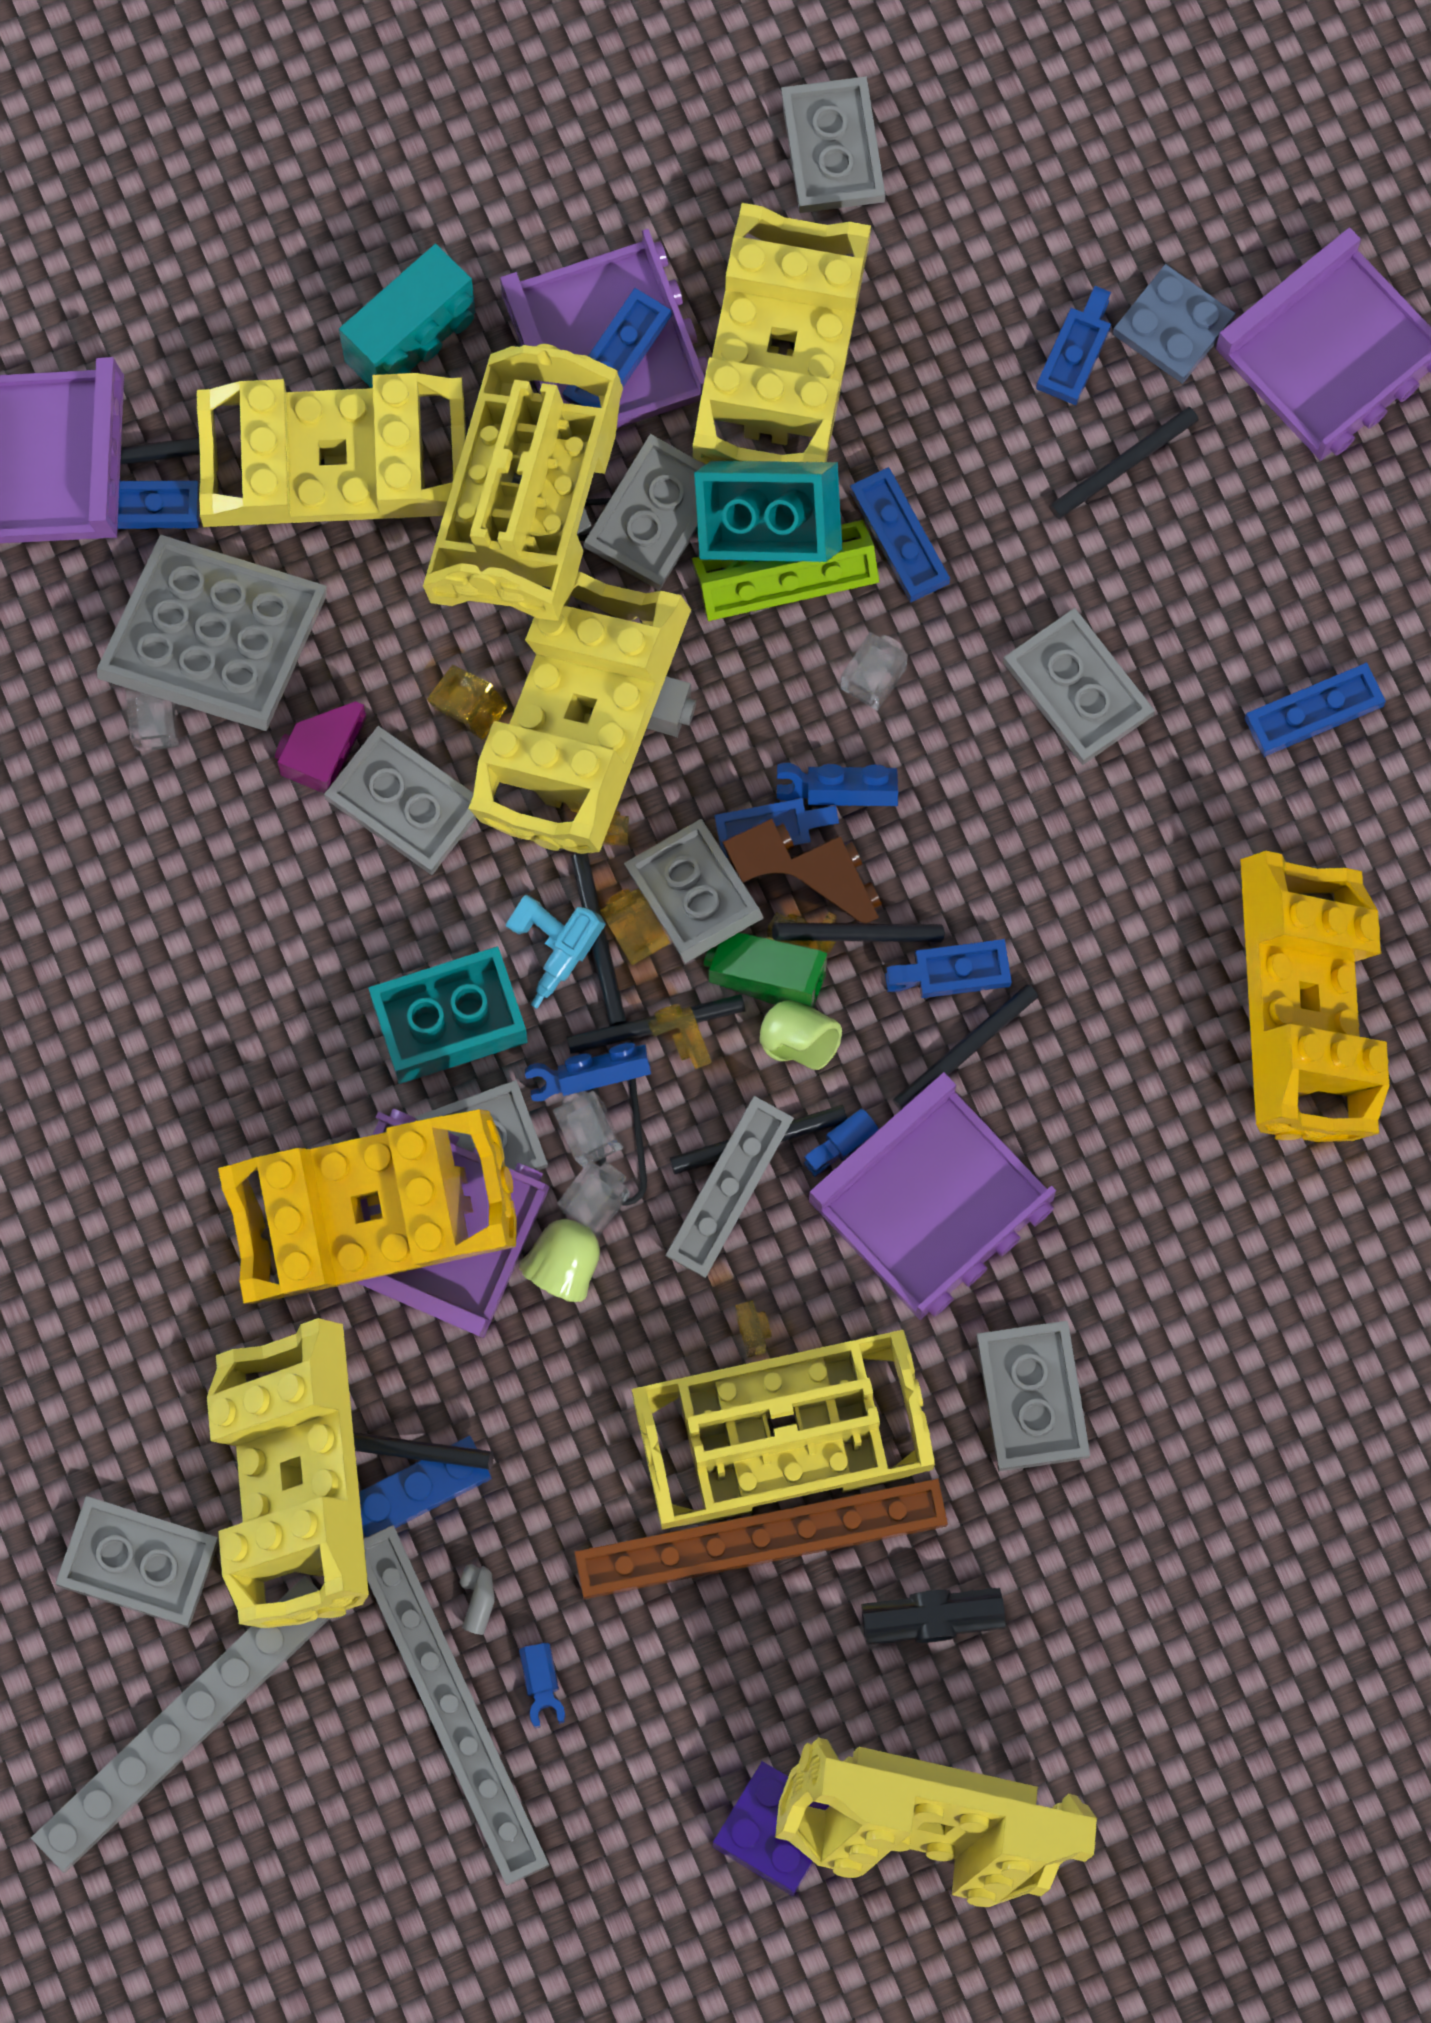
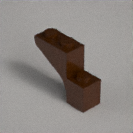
M770 818L721 841L735 872L742 882L768 873L789 874L801 880L859 922L869 923L879 918L875 908L882 905L871 881L865 884L861 881L856 868L863 864L851 840L843 843L841 836H836L791 858L788 850L794 848V844L784 823L775 826L773 819Z

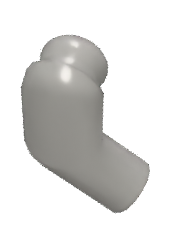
M468 1564L464 1568L460 1584L463 1588L474 1591L462 1628L471 1633L483 1635L495 1602L492 1573L485 1566L478 1568L473 1564Z

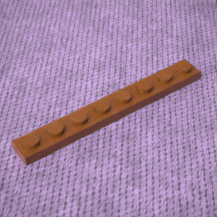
M934 1479L575 1551V1558L583 1599H589L947 1527L948 1522L939 1480Z

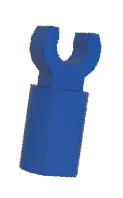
M861 1108L826 1135V1142L809 1152L804 1157L806 1161L803 1164L816 1177L837 1159L846 1160L873 1136L879 1128L868 1113Z
M550 1643L520 1648L519 1654L527 1696H534L535 1699L530 1709L532 1725L535 1729L541 1728L539 1713L544 1708L554 1709L557 1713L558 1723H564L566 1717L564 1707L559 1700L554 1698L553 1692L559 1690Z

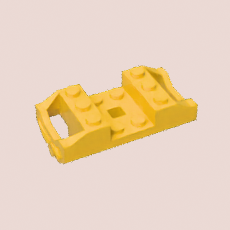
M1263 851L1240 859L1255 1117L1260 1133L1275 1135L1277 1140L1303 1138L1304 1140L1314 1142L1355 1141L1379 1134L1378 1120L1390 1086L1387 1042L1360 1037L1355 962L1381 954L1378 909L1363 885L1362 871L1349 868L1317 869L1285 862L1282 854L1270 851ZM1334 893L1335 901L1302 894ZM1317 1091L1347 1096L1348 1118L1333 1119L1301 1113L1298 1108V1097Z
M477 1109L388 1127L386 1128L387 1132L313 1149H290L219 1167L221 1187L233 1214L241 1256L239 1282L243 1303L258 1304L516 1247L517 1218L511 1198L513 1180L509 1168L505 1166L501 1138L490 1111ZM448 1130L471 1135L481 1160L489 1201V1226L471 1237H468L464 1214L473 1213L471 1197L464 1196L462 1184L468 1183L465 1167L454 1166ZM257 1170L279 1284L269 1282L271 1254L268 1241L261 1237L265 1230L263 1212L247 1178L253 1171ZM367 1199L368 1207L380 1204L382 1213L370 1215L371 1221L364 1222L360 1200Z

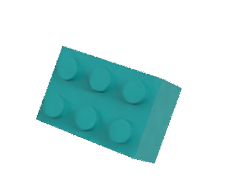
M435 243L339 328L345 363L365 383L373 388L372 375L410 373V370L420 361L428 362L440 351L442 342L453 332L456 334L461 333L473 321L476 311L472 278Z
M710 461L694 472L700 559L827 562L842 550L838 462Z
M498 946L368 987L398 1084L528 1043L526 1027Z

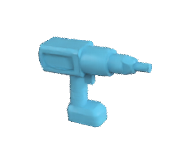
M525 895L507 921L506 927L517 934L527 933L533 924H536L549 936L545 944L552 948L553 952L544 965L545 973L538 982L536 988L537 995L530 1004L537 1009L544 997L548 998L555 991L560 981L565 982L578 961L584 960L606 923L597 912L577 907L564 926L547 912L540 902L529 895Z

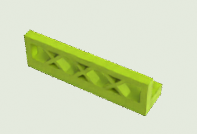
M859 520L841 525L842 541L856 537L859 539L842 542V550L827 562H756L754 560L700 559V557L692 558L707 620L712 621L880 583L874 544L864 521ZM719 568H726V569H723V570L706 573V571H710V570H714V569H719Z

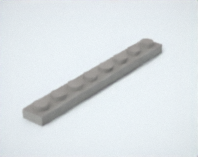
M394 1525L364 1538L367 1581L506 1886L549 1867V1863Z
M304 1576L278 1602H285L319 1590ZM317 1618L314 1621L300 1625L273 1628L251 1626L45 1823L31 1839L65 1874L330 1618Z

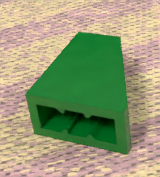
M737 933L709 949L703 965L709 967L710 983L773 1005L785 1000H791L814 1008L826 976L827 953L816 949Z

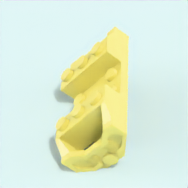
M741 204L726 271L725 294L712 358L709 357L700 400L693 441L694 459L704 464L710 461L827 462L870 242L871 225L854 222L825 225L786 218L763 206ZM749 233L761 240L745 238V236ZM846 254H853L854 257L846 256ZM772 339L795 342L794 350L788 349L787 355L778 354L779 347L771 346ZM714 420L744 425V438L759 440L760 433L772 435V443L787 445L789 433L813 438L804 453L779 455L740 448L718 438Z
M550 344L511 346L490 354L423 584L430 603L454 606L467 601L511 606L539 619L559 620L561 610L573 591L583 555V549L577 532L594 472L605 474L616 437L619 404L623 391L617 370L586 355L573 354L567 350H560ZM536 380L575 385L598 396L601 408L563 403L557 385L542 383L540 388L541 394L533 393L529 381ZM514 473L522 475L520 484L512 483ZM542 586L552 587V588H551V590H549V589H546V588H544V587H542Z
M405 373L372 375L373 388L286 392L284 379L238 381L212 389L197 390L200 443L199 501L203 527L443 516L453 482L423 489L425 488L420 397L442 396L450 400L454 481L466 438L462 378ZM240 405L243 498L220 495L218 491L216 473L218 471V456L214 409L218 406ZM321 459H324L325 465H321Z
M578 572L573 591L561 610L559 620L533 618L525 641L536 653L520 698L509 724L498 721L493 722L478 760L473 798L468 809L480 822L510 836L534 841L539 846L549 850L558 851L559 848L580 854L600 852L691 612L690 607L681 595L665 591L638 592L608 585L582 572ZM571 596L615 617L568 607L567 605ZM639 618L643 624L632 622V620ZM500 782L535 791L543 802L549 806L560 808L562 802H564L571 811L577 812V815L572 822L557 823L513 811L494 802V795Z
M317 1318L301 1324L294 1335L263 1346L232 1349L216 1355L217 1369L207 1395L210 1440L236 1446L243 1523L218 1531L222 1577L238 1610L239 1624L273 1628L300 1625L314 1621L317 1618L341 1617L346 1614V1610L363 1605L369 1595L343 1324ZM280 1370L246 1382V1374ZM293 1572L314 1576L324 1575V1584L319 1591L285 1602L266 1604L264 1582Z
M904 1330L633 1388V1402L662 1530L752 1513V1509L755 1506L836 1488H841L842 1493L889 1483L933 1470L935 1462L925 1413L921 1409V1406H923L922 1394L918 1379H915V1369ZM863 1359L894 1362L900 1380L911 1428L914 1451L893 1467L888 1468L879 1431L880 1419L877 1407L874 1405L873 1389L870 1377L867 1378ZM678 1398L681 1403L704 1508L692 1510L671 1503L664 1463L652 1415ZM789 1415L795 1416L796 1424L773 1428L775 1436L771 1437L767 1419Z
M818 1737L812 1744H805L799 1763L789 1774L779 1800L775 1838L791 1842L818 1866L831 1868L834 1874L846 1878H856L864 1875L890 1851L901 1852L911 1849L925 1852L928 1858L936 1861H951L955 1859L952 1895L967 1898V1902L974 1906L991 1907L1025 1894L1042 1896L1050 1890L1059 1866L1065 1860L1075 1859L1086 1862L1094 1855L1097 1818L1089 1806L1083 1804L1076 1795L1068 1794L1062 1799V1803H1057L1052 1808L1036 1805L1037 1786L868 1748L858 1747L853 1752V1757L848 1756L844 1761H840L828 1739ZM813 1801L829 1805L826 1810L808 1806Z

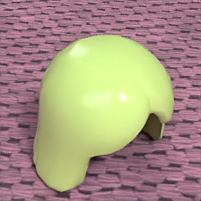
M791 1000L782 1001L771 1008L764 1017L760 1029V1043L769 1057L777 1061L794 1060L812 1070H820L829 1063L837 1052L842 1037V1027L836 1020L812 1007Z
M570 1219L556 1220L544 1229L530 1252L520 1261L519 1270L526 1279L531 1280L533 1284L546 1290L549 1294L569 1302H582L587 1297L589 1283L599 1261L600 1248L598 1240L589 1228L577 1221Z

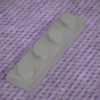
M753 1096L665 1255L667 1258L706 1278L794 1119L792 1116Z

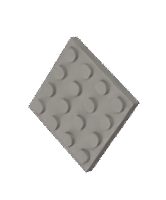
M160 534L97 667V679L267 731L326 599L327 586Z

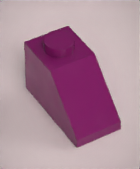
M355 701L296 723L291 735L284 734L275 752L281 776L324 794L341 773L367 719L364 704Z

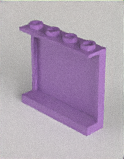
M1350 227L1219 333L1216 350L1320 461L1331 452L1336 456L1341 454L1355 440L1354 433L1364 425L1368 429L1375 426L1388 412L1386 409L1388 405L1396 399L1400 402L1408 399L1420 386L1418 381L1428 372L1431 373V326L1358 251L1361 238Z
M649 229L642 230V242L521 282L517 272L500 277L501 294L521 346L550 344L560 350L588 356L634 288L671 309L672 317L623 387L617 428L700 401L708 365L704 356L697 358L692 345L697 343L693 323L690 318L683 319L678 308V305L683 304L680 289L675 279L668 281L663 268L668 266L664 247L661 241L653 242ZM533 380L539 394H541L540 388L542 383L557 385L563 403L571 404L564 400L562 395L568 386L567 384Z
M113 357L96 358V370L0 375V543L117 538L124 374Z
M945 1072L927 1086L809 1193V1202L919 1320L929 1312L933 1317L940 1314L954 1300L950 1293L962 1282L967 1287L972 1285L987 1270V1267L983 1264L995 1252L1002 1257L1019 1242L1021 1237L1017 1233L1026 1224L1031 1222L1035 1227L1054 1210L1050 1203L1054 1200L1056 1193L1053 1186L1047 1189L955 1092L956 1084Z
M392 1109L390 1116L378 1112L375 1118L379 1121L373 1135L387 1132L386 1128L415 1122L418 1119L396 1109ZM448 1132L454 1166L465 1167L468 1183L462 1184L464 1196L471 1197L473 1213L464 1214L468 1237H471L489 1226V1201L481 1160L476 1147L471 1152L457 1146L460 1137ZM517 1163L515 1170L509 1168L513 1180L511 1198L517 1218L516 1247L358 1281L356 1283L484 1338L550 1188L545 1183L540 1182L543 1173L521 1163ZM367 1199L360 1200L364 1222L371 1221L370 1215L382 1213L380 1204L368 1207Z

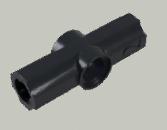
M1000 1588L970 1590L958 1593H951V1590L946 1589L930 1590L911 1594L910 1598L861 1604L866 1645L895 1643L906 1640H915L916 1643L940 1642L954 1639L957 1637V1634L1000 1630L1006 1627L1003 1597Z

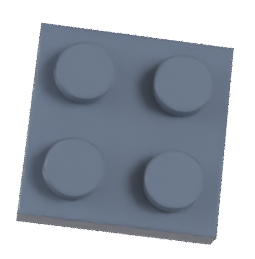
M1165 264L1114 327L1113 335L1183 384L1218 341L1219 333L1233 322L1236 313Z

